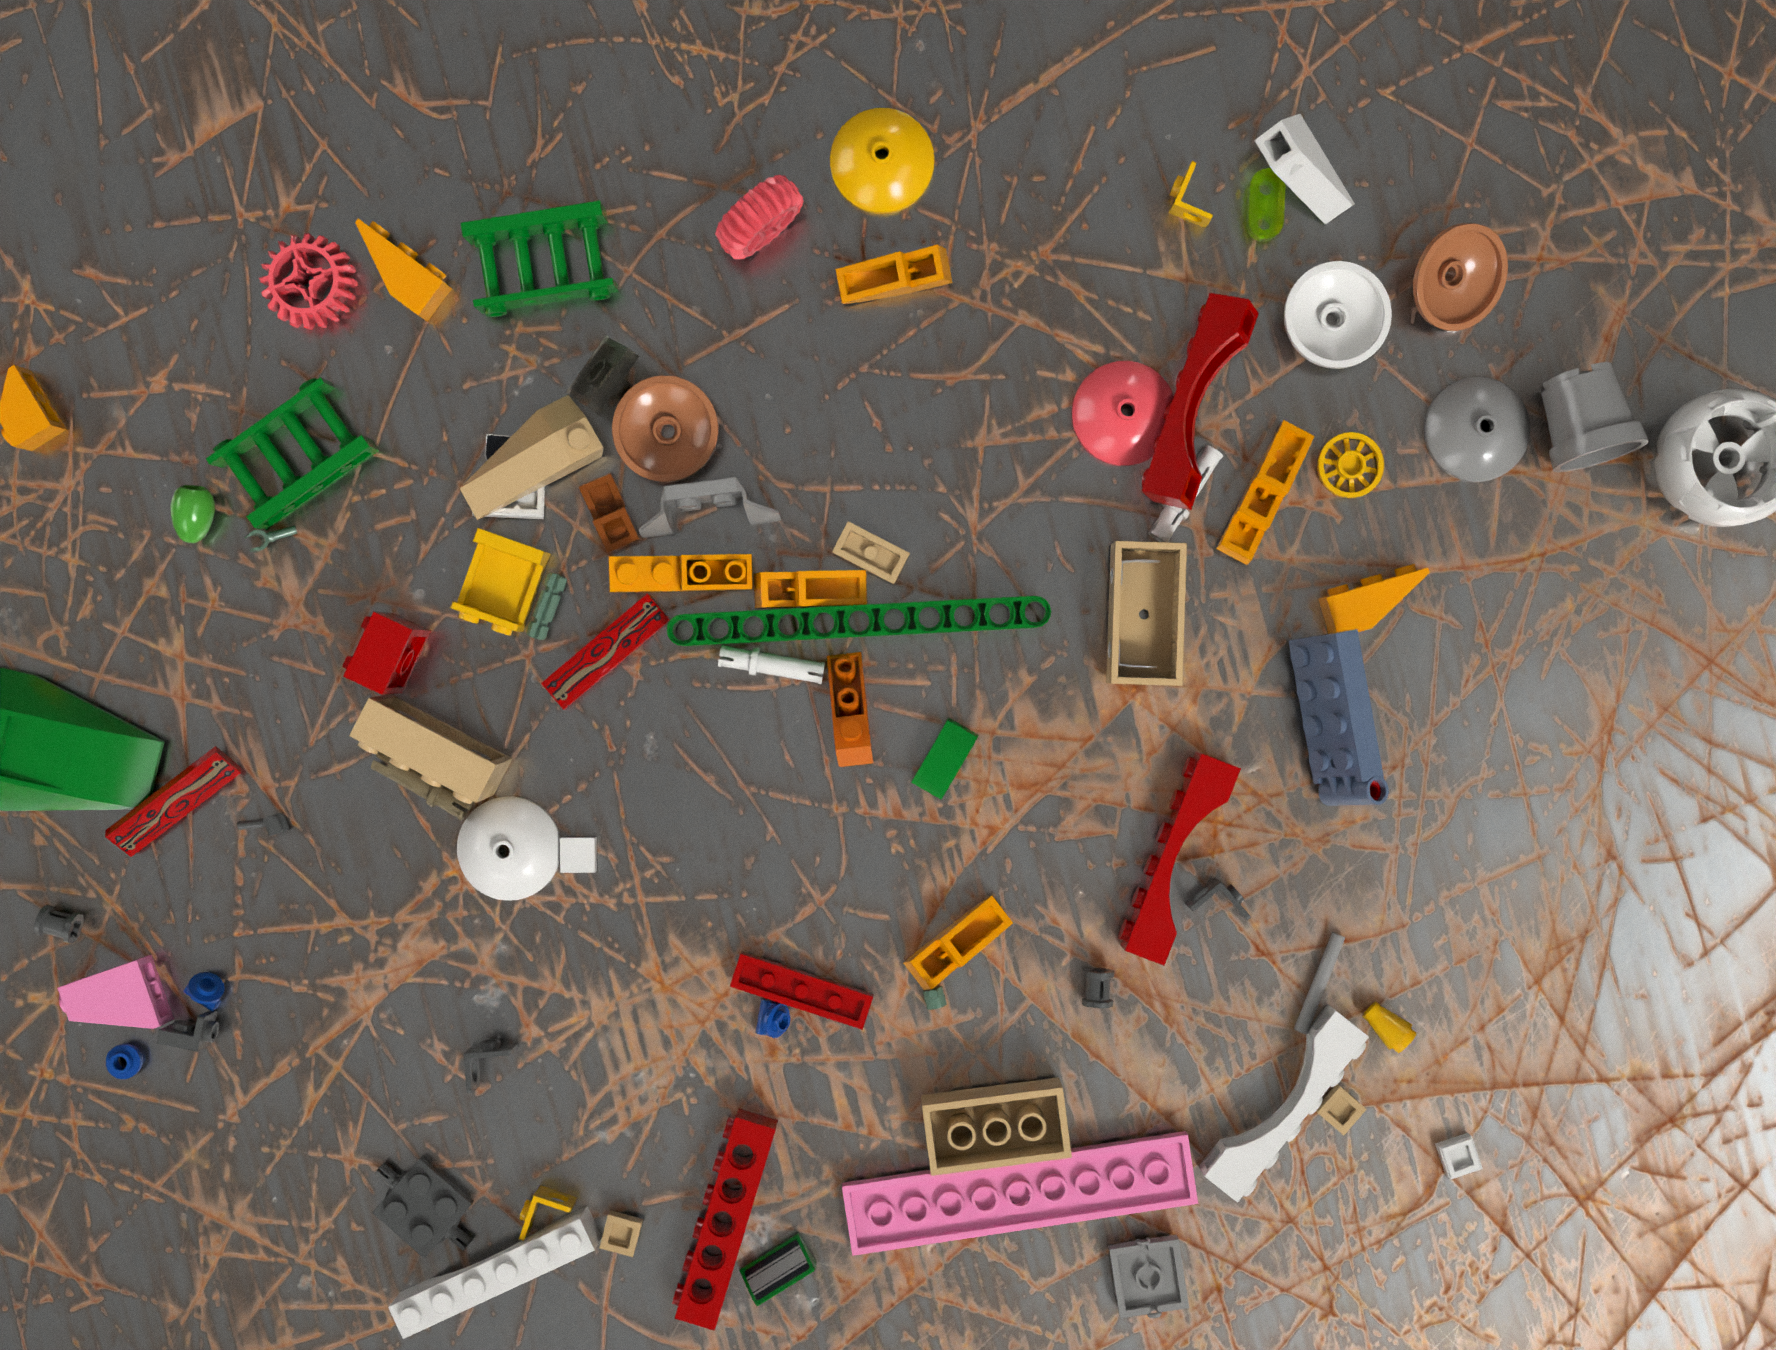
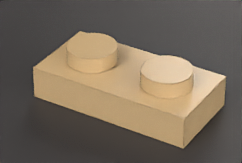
M849 521L832 551L833 554L893 585L910 555L909 552Z

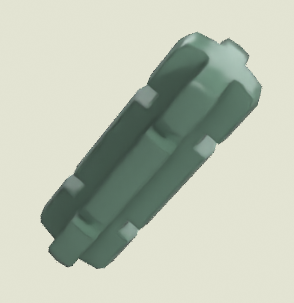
M553 572L547 574L544 582L546 588L541 590L532 615L535 617L534 621H530L526 631L528 636L538 640L546 638L549 627H547L548 622H552L561 596H558L559 592H563L567 582L564 576Z

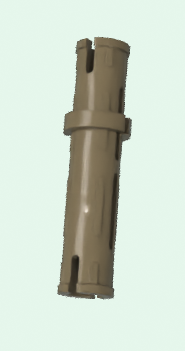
M381 752L376 757L388 763V765L384 766L375 760L371 764L373 771H377L418 796L423 797L429 806H438L457 817L460 821L467 816V813L457 808L456 804L469 811L472 808L473 802L472 804H467L456 799L452 795L453 791L443 785L435 787L424 782L421 779L422 774L411 768L409 771H405L395 767L389 762L390 757Z

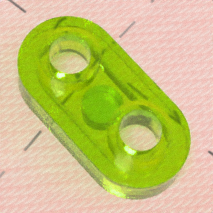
M1264 168L1256 172L1248 184L1246 228L1249 235L1260 242L1274 239L1284 225L1286 184L1271 168ZM1265 184L1269 186L1270 194H1263L1260 191V185ZM1258 220H1266L1269 224V229H1261L1258 225Z

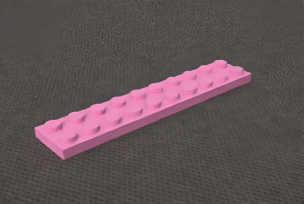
M1186 1131L1071 1148L1072 1158L935 1176H931L930 1170L844 1182L842 1183V1192L852 1256L1198 1204L1188 1134Z

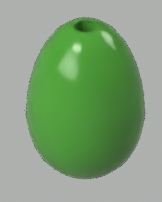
M182 485L172 496L170 504L171 520L175 532L181 540L187 543H197L206 536L212 525L215 502L211 492L206 487Z

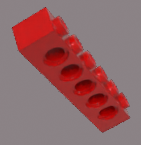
M740 1108L735 1119L728 1117L722 1138L729 1140L725 1152L718 1150L712 1171L718 1173L715 1185L708 1183L702 1204L708 1206L705 1218L698 1217L692 1238L698 1239L695 1252L688 1250L682 1271L687 1272L688 1275L685 1285L678 1283L672 1304L678 1306L674 1319L715 1331L778 1120ZM740 1144L747 1145L752 1149L753 1154L749 1157H741L736 1153L735 1147ZM736 1178L742 1183L743 1187L739 1190H731L725 1185V1180ZM721 1211L727 1212L732 1217V1221L720 1223L715 1218V1214ZM715 1245L721 1249L722 1254L710 1256L705 1251V1247ZM700 1278L706 1279L711 1283L712 1287L700 1289L695 1284V1280Z

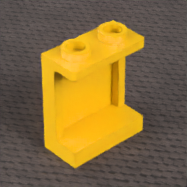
M477 528L473 541L478 544L458 600L456 602L452 601L450 608L460 611L458 615L460 619L478 624L480 619L491 622V630L511 636L512 631L523 632L551 554Z

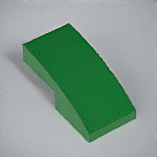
M948 717L911 783L942 800L979 735Z

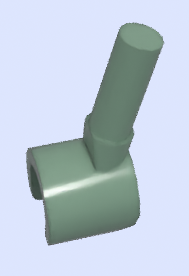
M295 525L267 533L261 530H254L248 533L245 538L258 536L261 539L262 544L260 547L249 550L256 553L265 549L268 543L295 535L297 531Z
M943 986L922 991L927 1010H934L947 1005Z

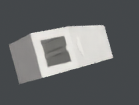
M1301 114L1282 119L1254 140L1273 172L1324 224L1329 223L1355 205Z

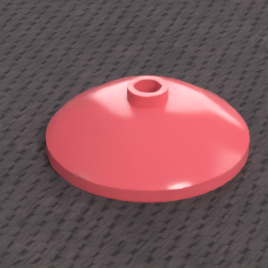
M1116 361L1105 364L1090 373L1081 383L1075 394L1072 404L1074 432L1084 449L1102 462L1116 466H1131L1145 462L1154 455L1153 445L1157 436L1161 435L1165 423V410L1167 405L1173 400V392L1158 372L1144 364L1133 361ZM1129 404L1132 406L1133 414L1131 416L1123 415L1121 412L1122 405Z

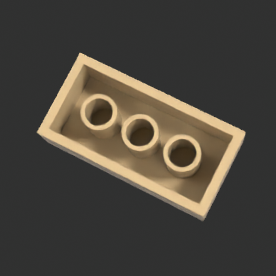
M1059 1077L921 1095L931 1176L1072 1158L1064 1092Z

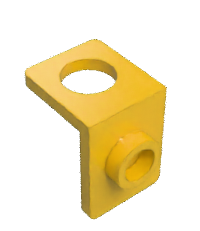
M1191 161L1184 177L1177 175L1169 195L1174 196L1175 199L1169 213L1206 228L1213 215L1181 201L1197 162Z
M540 1185L533 1195L532 1201L526 1199L519 1220L524 1221L519 1240L524 1241L530 1233L540 1203L570 1213L576 1204L577 1197ZM552 1198H557V1199H560V1200H562V1201H564V1202L556 1201V1200H554V1199H552Z

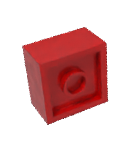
M373 611L371 616H365L361 627L365 630L353 656H347L343 663V668L346 669L343 677L381 695L402 694L431 630L394 613Z

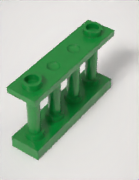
M601 201L462 222L463 238L471 245L479 248L486 298L473 300L474 307L482 314L485 313L487 317H498L506 315L508 309L589 297L590 300L594 301L610 298V293L619 292L618 284L613 278L604 279L596 230L599 229V224H606L608 220L606 209ZM578 228L583 233L590 281L569 284L562 235L565 234V230ZM544 233V236L548 237L556 287L535 290L527 241L530 240L531 235ZM509 239L514 245L521 292L500 295L493 246L496 245V241Z
M321 377L318 379L312 378L304 382L299 387V393L233 440L226 439L213 448L214 453L206 458L207 462L213 466L224 468L228 465L255 503V511L246 517L254 528L270 529L380 451L372 439L363 435L358 437L351 434L325 397V395L335 389L334 385ZM311 405L316 407L341 443L339 445L341 450L331 457L323 455L297 418V415ZM283 425L288 428L312 462V470L303 477L296 476L268 437ZM255 445L258 446L284 483L282 486L284 490L274 497L266 495L240 458L242 454Z

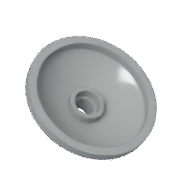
M1469 377L1445 387L1431 402L1424 420V440L1433 461L1450 476L1468 482L1492 480L1510 471L1524 455L1530 439V419L1521 398L1506 384L1488 377ZM1482 420L1489 423L1490 428L1488 432L1481 430L1480 423Z

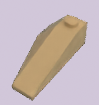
M567 395L537 410L460 487V491L476 520H479L601 458L603 446L587 417L571 397Z

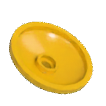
M892 108L865 110L850 118L835 136L830 152L831 174L841 195L858 209L874 214L899 212L914 204L929 186L934 171L933 146L925 129L910 115ZM880 149H884L888 152V156L885 159H879L875 153Z

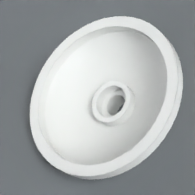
M1345 261L1326 262L1304 273L1292 286L1284 307V325L1288 338L1294 348L1308 361L1332 369L1355 366L1371 357L1385 341L1392 319L1390 299L1380 280L1366 268ZM1328 314L1336 317V325L1328 324L1326 320Z
M517 796L494 798L474 809L464 821L457 841L459 865L467 880L481 893L499 900L512 901L523 899L544 888L557 872L560 864L561 835L554 819L539 804ZM500 845H506L509 848L510 853L508 857L500 855Z

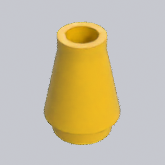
M1376 1001L1362 1015L1388 1050L1393 1049L1397 1053L1402 1052L1417 1034L1411 1028L1412 1024L1382 1007Z

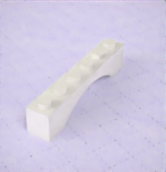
M1327 1004L1313 1021L1306 1035L1303 1068L1294 1089L1286 1101L1271 1117L1255 1128L1237 1136L1220 1139L1198 1166L1204 1177L1237 1203L1242 1196L1250 1195L1257 1185L1258 1176L1264 1169L1271 1168L1279 1157L1278 1151L1286 1141L1290 1142L1298 1135L1301 1129L1300 1124L1308 1114L1315 1113L1322 1104V1096L1328 1088L1336 1086L1341 1081L1345 1073L1343 1069L1351 1059H1357L1366 1048L1365 1042L1369 1036Z
M585 1206L555 1220L527 1237L524 1241H520L487 1259L455 1272L427 1279L400 1292L388 1308L402 1338L405 1339L595 1251L602 1236L588 1206Z

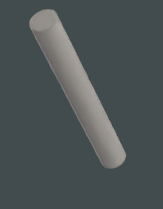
M1332 932L1294 1030L1307 1035L1346 937Z

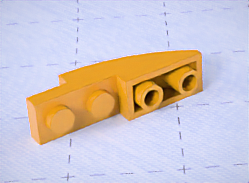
M752 554L608 557L609 593L751 590Z

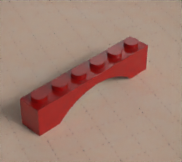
M1209 293L1206 304L1202 305L1199 311V325L1195 336L1188 343V357L1184 368L1177 375L1176 392L1172 402L1166 407L1164 414L1165 423L1161 435L1155 439L1153 445L1154 455L1150 467L1145 470L1142 476L1141 491L1153 502L1192 510L1202 480L1194 448V430L1199 406L1207 388L1217 373L1233 356L1248 346L1259 314L1249 299Z
M1195 752L1193 758L1190 756L1187 758L1182 770V776L1185 777L1181 790L1176 789L1170 800L1169 809L1173 810L1168 823L1163 822L1157 834L1156 841L1160 842L1156 855L1151 854L1146 862L1144 874L1147 875L1144 886L1143 888L1138 887L1131 902V906L1135 909L1130 921L1125 919L1119 932L1118 939L1122 940L1121 947L1126 952L1165 966L1177 935L1172 919L1169 897L1171 874L1176 857L1185 839L1195 826L1213 810L1229 801L1241 768L1199 752Z

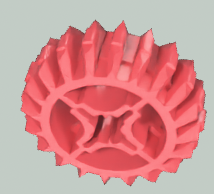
M775 175L774 177L767 178L764 182H759L752 190L749 189L747 194L740 197L739 201L731 206L730 210L723 215L715 232L716 238L725 252L734 259H745L752 256L756 251H760L795 220V216L800 213L804 202L796 185L789 181L785 175Z
M305 233L302 241L298 236L291 235L290 246L283 241H278L281 251L278 254L274 251H268L269 257L273 259L271 265L268 263L261 264L262 268L268 272L267 276L259 278L260 283L269 286L261 292L264 298L271 299L267 305L268 308L273 312L278 311L277 317L284 322L289 320L290 325L295 328H299L303 324L307 330H313L316 323L321 328H327V318L334 322H340L337 311L340 309L345 313L350 312L349 307L344 303L346 299L356 300V296L349 291V288L358 286V281L350 278L356 272L353 265L347 264L350 256L346 252H340V246L337 243L331 242L328 244V239L322 235L318 236L315 240L313 235ZM308 257H324L329 262L331 268H315L309 262ZM293 266V272L287 277L289 270ZM332 286L328 296L324 299L325 291ZM292 294L295 296L303 295L304 299L309 302L310 307H294L289 301L288 296Z

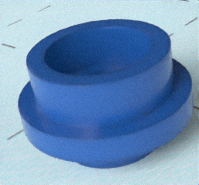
M119 1044L113 1047L106 1056L108 1072L118 1079L133 1077L141 1069L142 1053L131 1044ZM119 1057L125 1058L127 1062L126 1068L120 1065Z

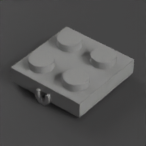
M1177 1234L1157 1238L1146 1237L1143 1240L1136 1239V1241L1108 1245L1120 1318L1146 1314L1149 1318H1158L1162 1315L1161 1312L1189 1308Z

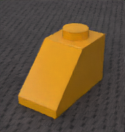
M17 365L9 367L0 400V424L3 427L1 434L11 446L33 451L67 429L33 372Z

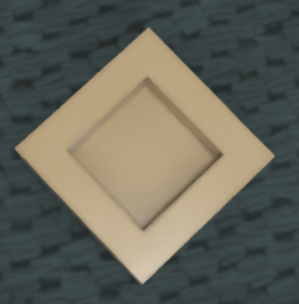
M1337 1084L1324 1097L1322 1104L1316 1112L1342 1135H1345L1367 1109Z
M610 1210L599 1248L633 1257L644 1219Z

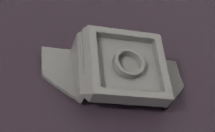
M736 477L664 486L660 500L661 511L639 528V533L644 539L675 535L672 507L681 509V511H695L702 509L701 503L712 502L716 507L736 505V499L743 498L746 515L751 525L782 521L778 510L751 502V497L742 483Z

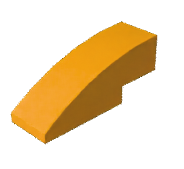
M938 244L907 253L899 251L835 269L842 304L888 298L953 283L946 248Z
M866 570L755 573V609L867 605Z
M989 896L936 935L905 960L903 964L923 990H932L956 968L964 966L1011 926L1013 922L995 898Z

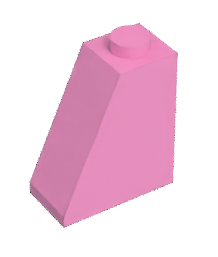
M152 955L57 988L59 992V1005L62 1011L67 1014L69 1021L154 1029L174 1020Z

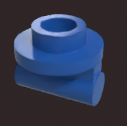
M201 972L190 979L183 992L190 996L193 1001L213 1012L221 1003L220 999L224 993L225 986L217 975Z
M761 998L755 1033L778 1038L790 1025L789 1009L784 1004Z

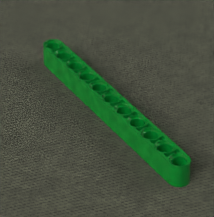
M1021 596L680 614L669 621L667 635L676 645L701 646L1028 629L1041 627L1046 624L1051 617V608L1047 600L1042 597ZM1031 602L1038 603L1043 608V617L1038 622H1031L1025 616V608ZM995 604H1002L1008 610V619L1003 624H996L990 618V609ZM960 606H967L973 611L974 619L967 626H961L955 621L954 613ZM933 608L938 612L939 622L936 626L927 628L920 623L919 614L923 609ZM893 609L902 612L905 619L902 627L895 630L888 628L884 623L885 614ZM858 611L866 613L869 617L868 627L860 632L853 630L849 624L851 615ZM822 613H828L834 619V627L828 633H820L815 628V619ZM787 615L795 616L799 622L798 630L792 635H786L780 629V621ZM751 617L760 618L764 625L762 633L756 637L748 635L745 629L746 622ZM721 618L727 622L729 629L726 636L717 639L711 633V625L716 619ZM684 620L689 621L693 626V634L688 640H681L676 634L677 625Z

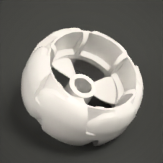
M1729 388L1699 396L1688 401L1674 412L1658 436L1656 443L1658 456L1654 460V473L1657 484L1666 500L1673 507L1689 515V519L1713 527H1732L1764 519L1776 511L1775 399L1753 390ZM1718 416H1735L1744 421L1743 426L1747 430H1753L1755 433L1742 446L1734 442L1719 444L1708 420ZM1745 461L1763 462L1764 466H1761L1759 469L1762 477L1756 490L1749 496L1738 499V490L1733 474L1742 469ZM1698 478L1710 480L1707 483V485L1703 488Z

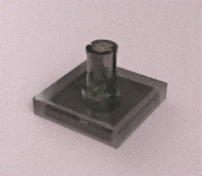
M605 336L565 393L598 415L611 396L621 400L624 394L634 386L625 379V376L639 356L628 347Z

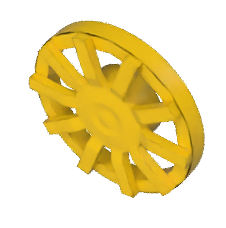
M1356 432L1342 433L1330 439L1321 449L1317 459V472L1320 482L1332 494L1342 498H1357L1369 493L1378 485L1384 471V458L1378 445L1368 436ZM1349 438L1360 440L1355 451L1350 450ZM1339 440H1343L1345 451L1343 454L1334 446V443ZM1367 444L1373 452L1363 456L1360 452L1363 446ZM1329 449L1338 457L1337 460L1325 458ZM1375 457L1377 468L1367 467L1366 461ZM1324 464L1335 466V470L1325 474ZM1364 472L1375 474L1370 484L1362 476ZM1338 474L1340 477L1335 486H1333L1328 478ZM1355 478L1365 487L1363 490L1355 492ZM1345 479L1348 480L1349 492L1339 490Z

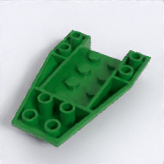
M0 667L1 811L132 810L152 795L165 741L38 675Z

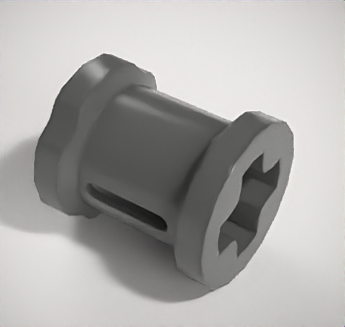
M45 905L41 908L35 919L34 933L41 937L48 934L63 938L64 942L74 943L80 936L84 924L83 914L73 913L71 915L55 911L53 906Z
M1106 968L1083 969V976L1086 977V997L1082 999L1083 1006L1092 1008L1113 1007V1000L1110 999L1111 978L1115 974L1114 970Z

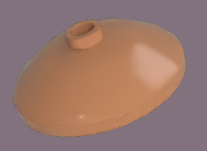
M1460 223L1446 228L1427 245L1415 269L1413 296L1419 313L1429 324L1447 331L1464 330L1480 322L1492 311L1502 295L1508 274L1507 253L1499 236L1486 226L1476 223Z
M654 376L640 381L624 394L614 412L612 436L619 456L631 470L652 481L675 482L694 475L709 461L718 441V419L711 401L700 388L679 377ZM666 426L674 427L675 432L671 438L663 437L662 431Z

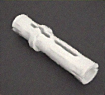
M1205 444L1196 458L1202 475L1197 495L1223 457L1218 450ZM1163 504L1164 509L1148 534L1158 542H1169L1182 519L1186 520L1190 512L1187 509Z
M721 645L718 667L723 666L749 671V675L755 676L756 672L818 684L822 683L825 662L820 663L760 652V648L754 647L753 650H746Z

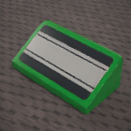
M797 1233L740 1268L739 1271L756 1306H759L814 1272L817 1262L800 1234Z

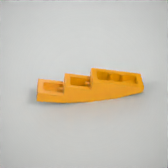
M1285 420L1281 422L1222 535L1216 548L1217 550L1246 565L1252 561L1265 531L1271 526L1283 498L1288 494L1315 437L1314 435Z

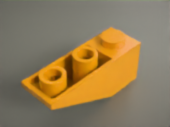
M358 218L355 224L389 294L428 322L452 290L443 281L447 275L431 263L423 267L415 261L418 254L403 242H400L396 247L387 240L390 233L376 222L372 221L368 226Z
M1414 563L1394 569L1396 576L1383 579L1382 574H1377L1360 579L1362 586L1349 589L1348 584L1327 589L1328 596L1318 600L1328 634L1358 629V632L1372 629L1430 573L1429 567L1416 569Z

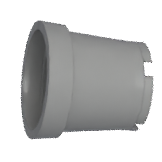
M1601 362L1591 364V372H1580L1579 368L1564 372L1545 381L1543 387L1539 388L1553 446L1549 451L1553 472H1568L1601 464L1636 451L1649 442L1641 422L1635 421L1616 378L1612 363Z

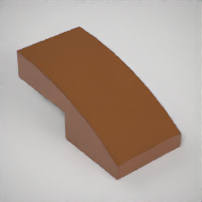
M612 472L579 486V490L593 517L594 526L607 553L640 539Z

